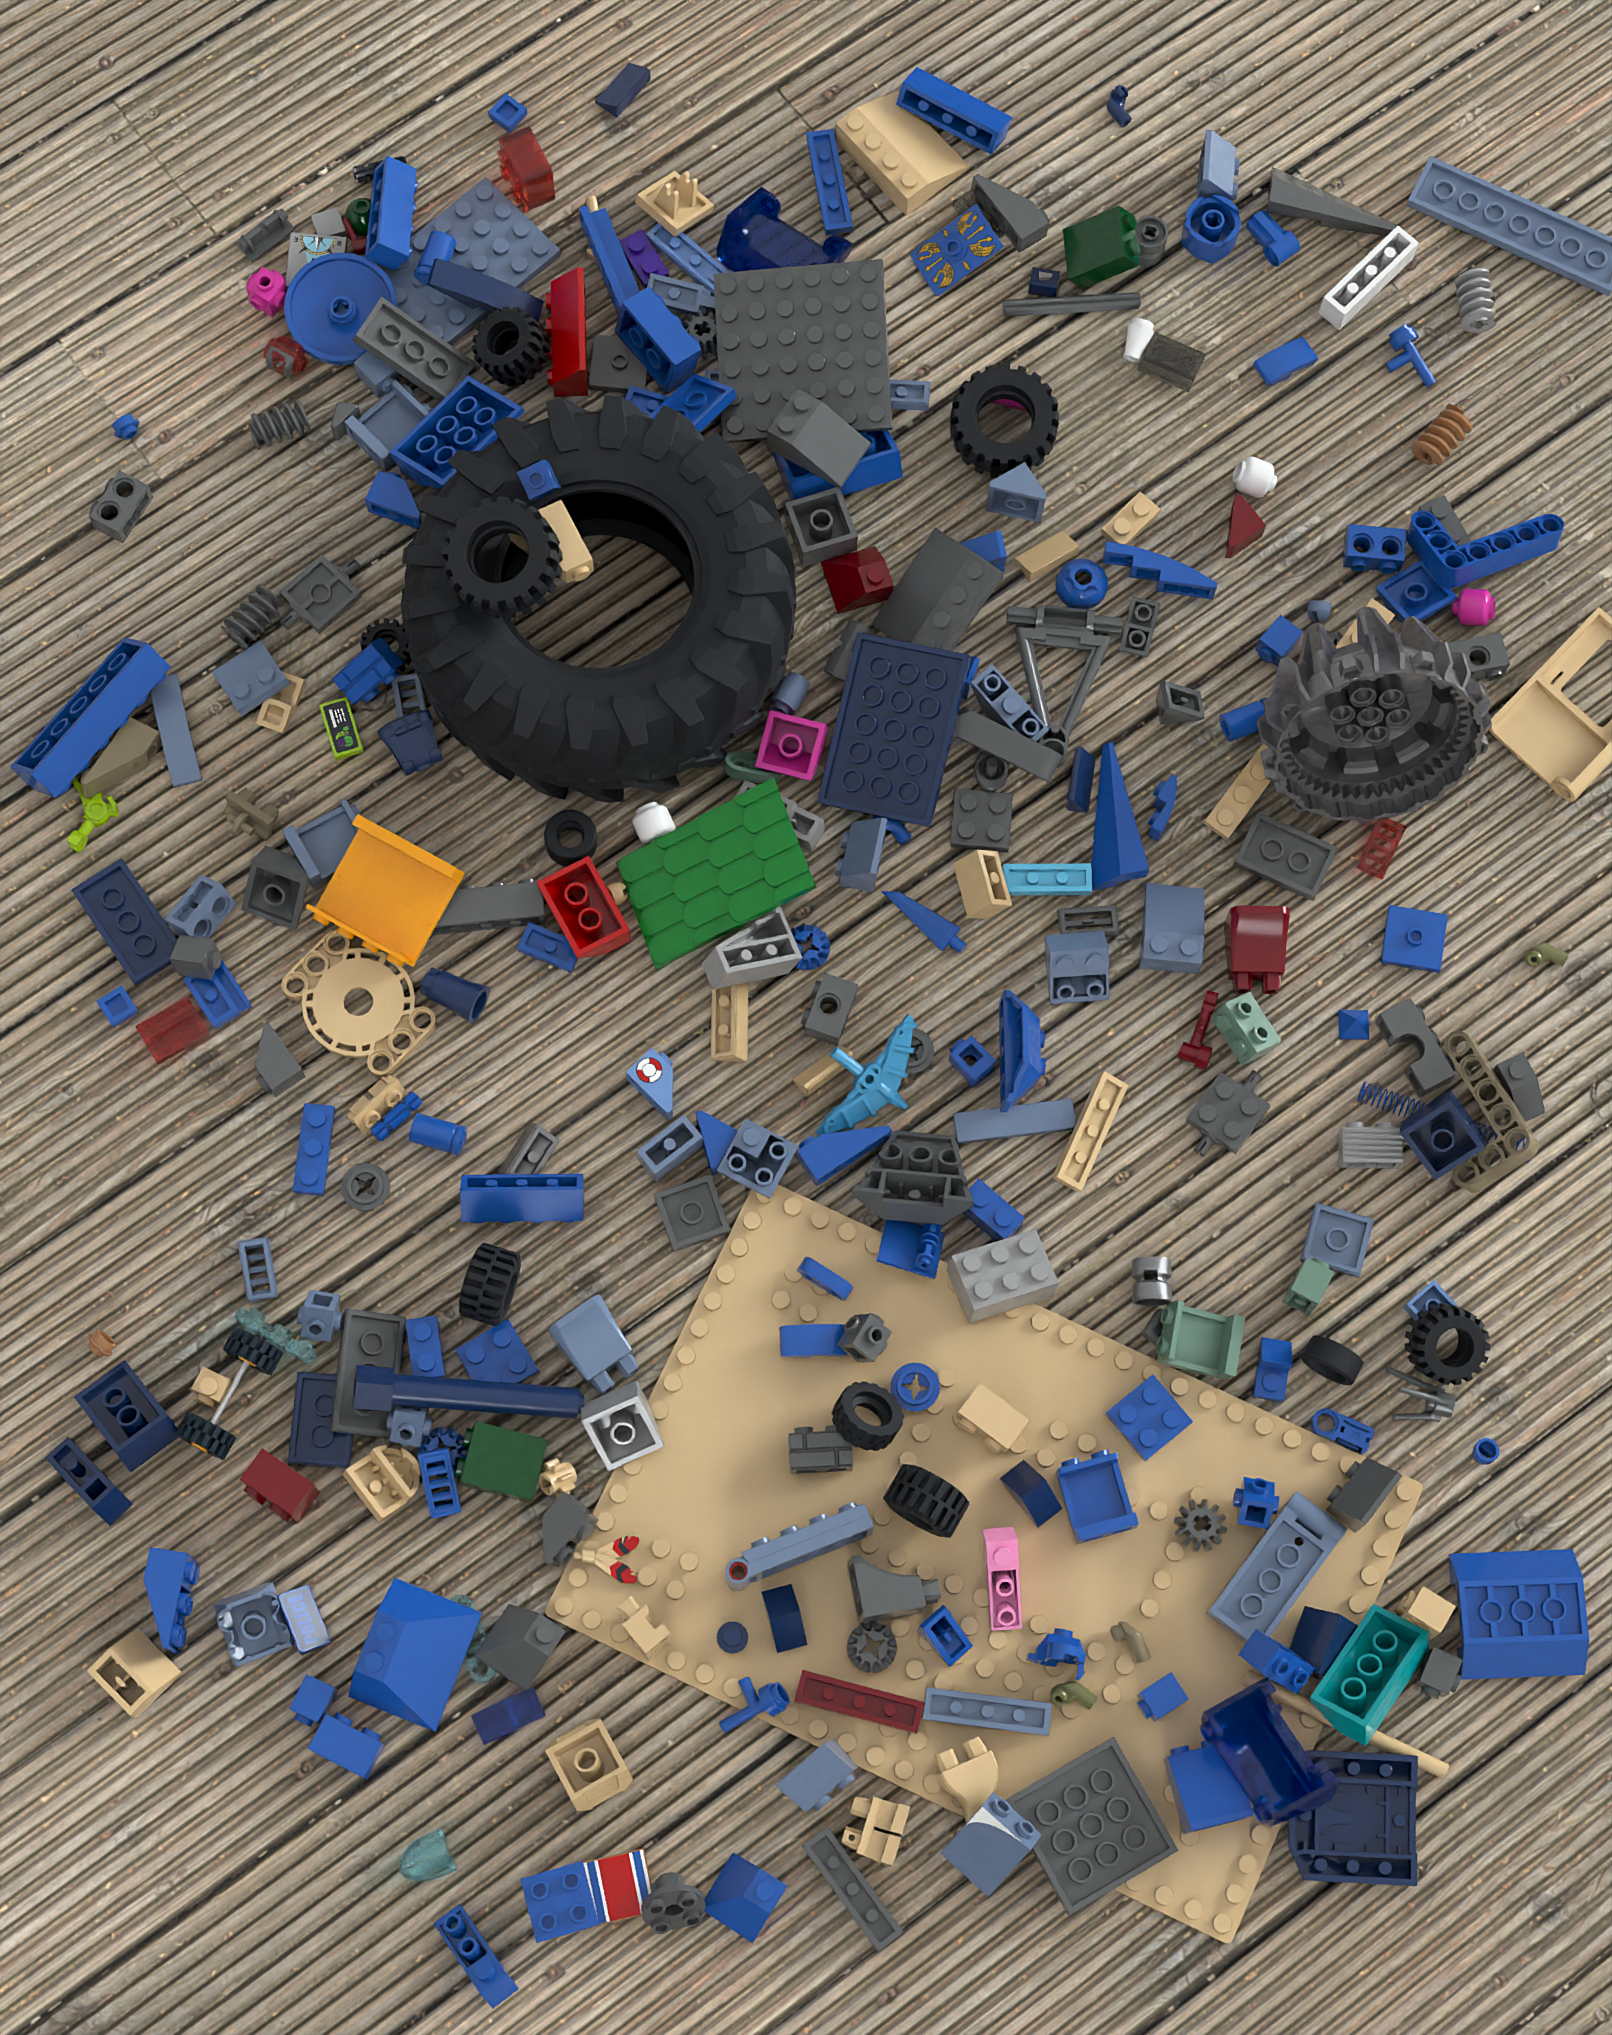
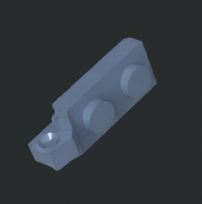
M650 273L647 287H650L655 294H659L668 309L697 316L700 310L703 312V316L706 315V311L715 313V297L710 296L711 290L705 289V286Z

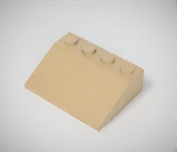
M895 91L856 107L837 121L835 125V139L844 151L907 216L967 171L969 165L925 119L896 105L899 92Z

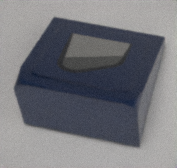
M1032 267L1028 294L1056 297L1060 271Z

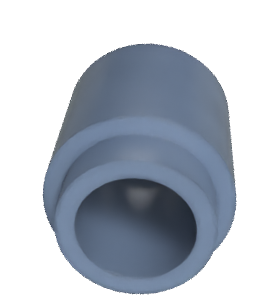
M789 672L787 676H783V679L770 698L773 711L794 715L808 693V680L796 672Z

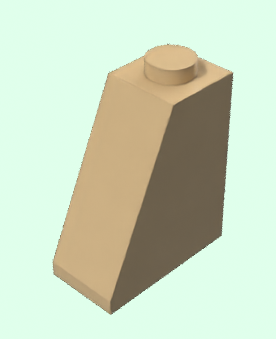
M562 500L539 509L538 511L550 524L560 542L559 548L563 555V561L559 562L562 568L560 579L566 583L586 579L591 572H594L593 559ZM508 533L510 540L529 554V547L525 539L520 535Z

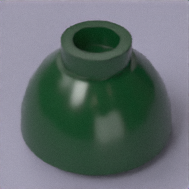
M358 198L352 201L345 211V218H348L356 235L367 236L371 199Z

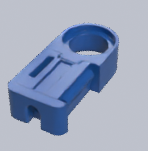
M1328 1408L1318 1410L1310 1421V1427L1314 1434L1332 1442L1336 1441L1356 1452L1359 1450L1360 1455L1367 1451L1369 1441L1374 1435L1373 1428ZM1327 1415L1333 1420L1334 1426L1331 1431L1325 1432L1318 1428L1317 1419L1319 1416Z

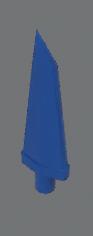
M881 891L941 951H944L948 946H951L958 953L965 949L967 944L956 936L961 929L959 926L901 892Z

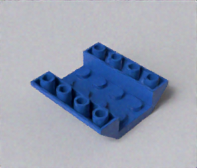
M1573 1549L1448 1554L1451 1586L1456 1585L1462 1643V1646L1457 1648V1657L1463 1660L1459 1668L1461 1680L1585 1675L1589 1632L1583 1575Z

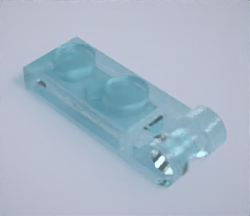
M240 1307L234 1315L237 1323L301 1362L310 1363L315 1359L316 1351L308 1340L296 1341L290 1337L292 1334L290 1330L278 1323L274 1327L264 1321L266 1316L251 1307L247 1311Z

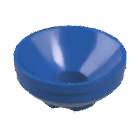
M1075 559L1066 563L1059 571L1055 583L1057 595L1064 604L1071 608L1087 610L1094 608L1103 601L1108 588L1107 576L1102 567L1088 559ZM1078 572H1087L1090 574L1092 581L1089 584L1081 585L1075 580V575Z

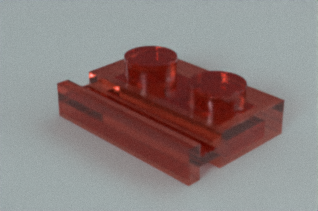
M188 996L135 1026L158 1065L210 1035Z

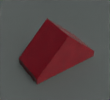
M1235 494L1231 507L1225 558L1230 559L1260 539L1266 527V524L1242 495Z

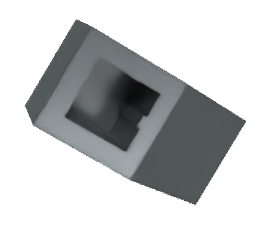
M562 1492L543 1514V1560L547 1564L556 1567L564 1565L572 1558L574 1548L580 1541H585L591 1536L595 1529L594 1525L598 1522V1519L573 1495Z

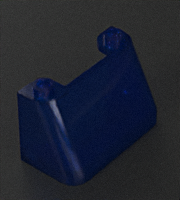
M760 187L727 215L716 248L719 261L730 270L739 272L841 263L849 256L853 243L839 235L829 236L824 241L823 246L779 219L781 212L780 201L774 194Z
M1265 1677L1204 1711L1201 1717L1202 1725L1199 1728L1204 1739L1208 1743H1213L1253 1804V1812L1261 1824L1266 1823L1272 1827L1319 1808L1331 1801L1339 1782L1331 1770L1322 1774L1320 1773L1322 1769L1320 1763L1313 1764L1280 1715L1283 1708L1280 1704L1275 1705L1271 1698V1694L1276 1689L1269 1678Z

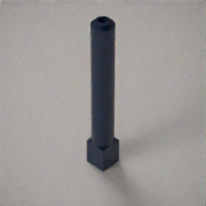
M356 1365L353 1387V1408L391 1411V1406L397 1405L576 1419L578 1413H581V1408L584 1407L585 1402L584 1395L579 1394V1388L394 1374V1368Z

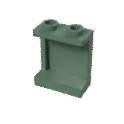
M1180 1300L1167 1303L1161 1314L1163 1329L1162 1335L1156 1344L1157 1363L1221 1380L1236 1377L1246 1317L1235 1314L1228 1317L1184 1306V1301Z

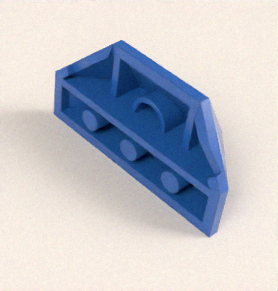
M1004 990L999 1000L1000 1112H1007L1034 1088L1040 1076H1044L1046 1068L1045 1058H1041V1048L1045 1044V1031L1040 1030V1019L1011 990Z

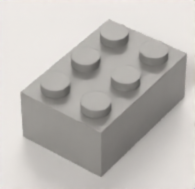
M1036 1229L952 1255L947 1267L948 1275L969 1323L1053 1297L1059 1284Z

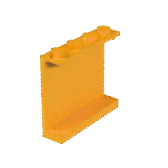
M357 814L352 825L359 829L316 907L307 904L305 908L314 912L312 918L328 926L331 921L338 925L337 932L352 940L356 935L363 939L361 945L377 954L379 949L388 953L386 959L400 967H402L403 963L414 967L465 873Z

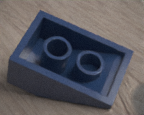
M125 1360L74 1396L130 1472L134 1471L179 1437L175 1435L177 1427Z

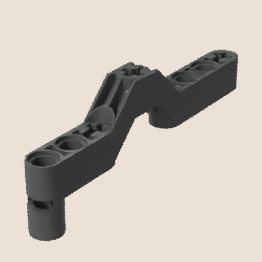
M849 619L839 639L842 644L839 649H834L823 671L846 682L857 632L871 635L872 630ZM962 707L957 716L951 745L965 741L1044 781L1050 782L1063 757L1061 754L968 708Z

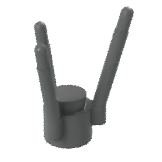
M1391 1367L1385 1368L1387 1373L1429 1391V1393H1424L1400 1386L1398 1388L1399 1392L1426 1400L1425 1409L1429 1410L1430 1413L1394 1414L1392 1416L1394 1420H1432L1440 1422L1441 1416L1446 1418L1452 1416L1455 1406V1394L1447 1393L1443 1388L1432 1386Z

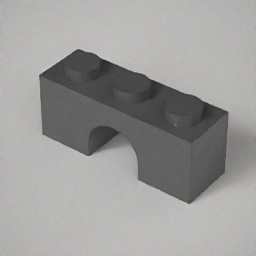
M1410 998L1380 1013L1375 1023L1389 1047L1399 1042H1409L1417 1048L1419 1060L1410 1064L1404 1073L1420 1098L1450 1083L1456 1074L1454 1073L1455 1066L1448 1055L1445 1056L1439 1047L1440 1040L1434 1030H1429L1424 1021L1425 1014L1418 1004L1415 1005Z

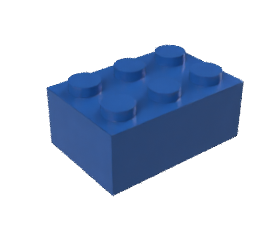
M650 287L622 302L615 333L644 365L647 372L661 389L668 394L681 386L695 372L702 350L700 344L694 336H690L684 329L681 320L669 311L662 297L659 294H655Z

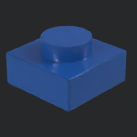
M505 93L488 111V116L510 133L527 116V108Z
M122 985L96 1001L113 1028L139 1013Z

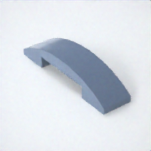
M177 674L168 675L162 683L154 686L150 692L173 787L176 788L203 780L191 737L179 678Z

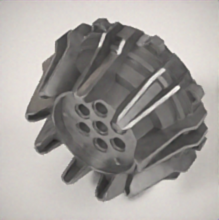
M1361 607L1357 611L1358 642L1337 649L1322 624L1313 623L1306 629L1303 635L1298 664L1288 657L1280 659L1271 695L1263 702L1265 713L1257 719V726L1261 742L1268 746L1261 751L1265 776L1268 780L1274 781L1278 794L1290 797L1292 808L1299 812L1308 810L1313 814L1334 820H1357L1359 823H1371L1381 818H1392L1417 810L1420 806L1437 802L1444 798L1445 792L1453 788L1467 774L1470 767L1477 762V756L1486 753L1489 744L1484 734L1492 726V722L1488 712L1491 704L1485 685L1470 679L1471 673L1465 654L1452 652L1446 642H1442L1425 624L1414 616L1404 620L1400 637L1399 632H1394L1376 609Z

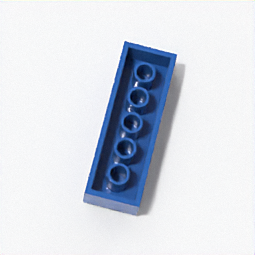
M124 637L14 761L10 768L35 791L55 798L58 795L64 794L70 788L71 780L89 766L92 756L107 746L109 737L113 732L122 728L127 723V716L134 708L140 707L146 701L148 692L154 686H158L164 681L166 672L171 666L148 643Z

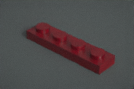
M802 1670L794 1702L913 1734L918 1732L925 1703Z

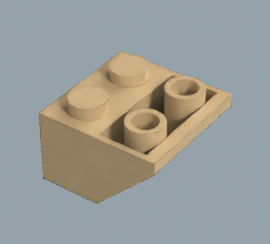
M139 1628L111 1646L87 1670L130 1716L136 1719L182 1674L173 1662Z

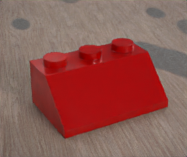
M589 856L536 882L577 959L604 955L631 941L630 929Z

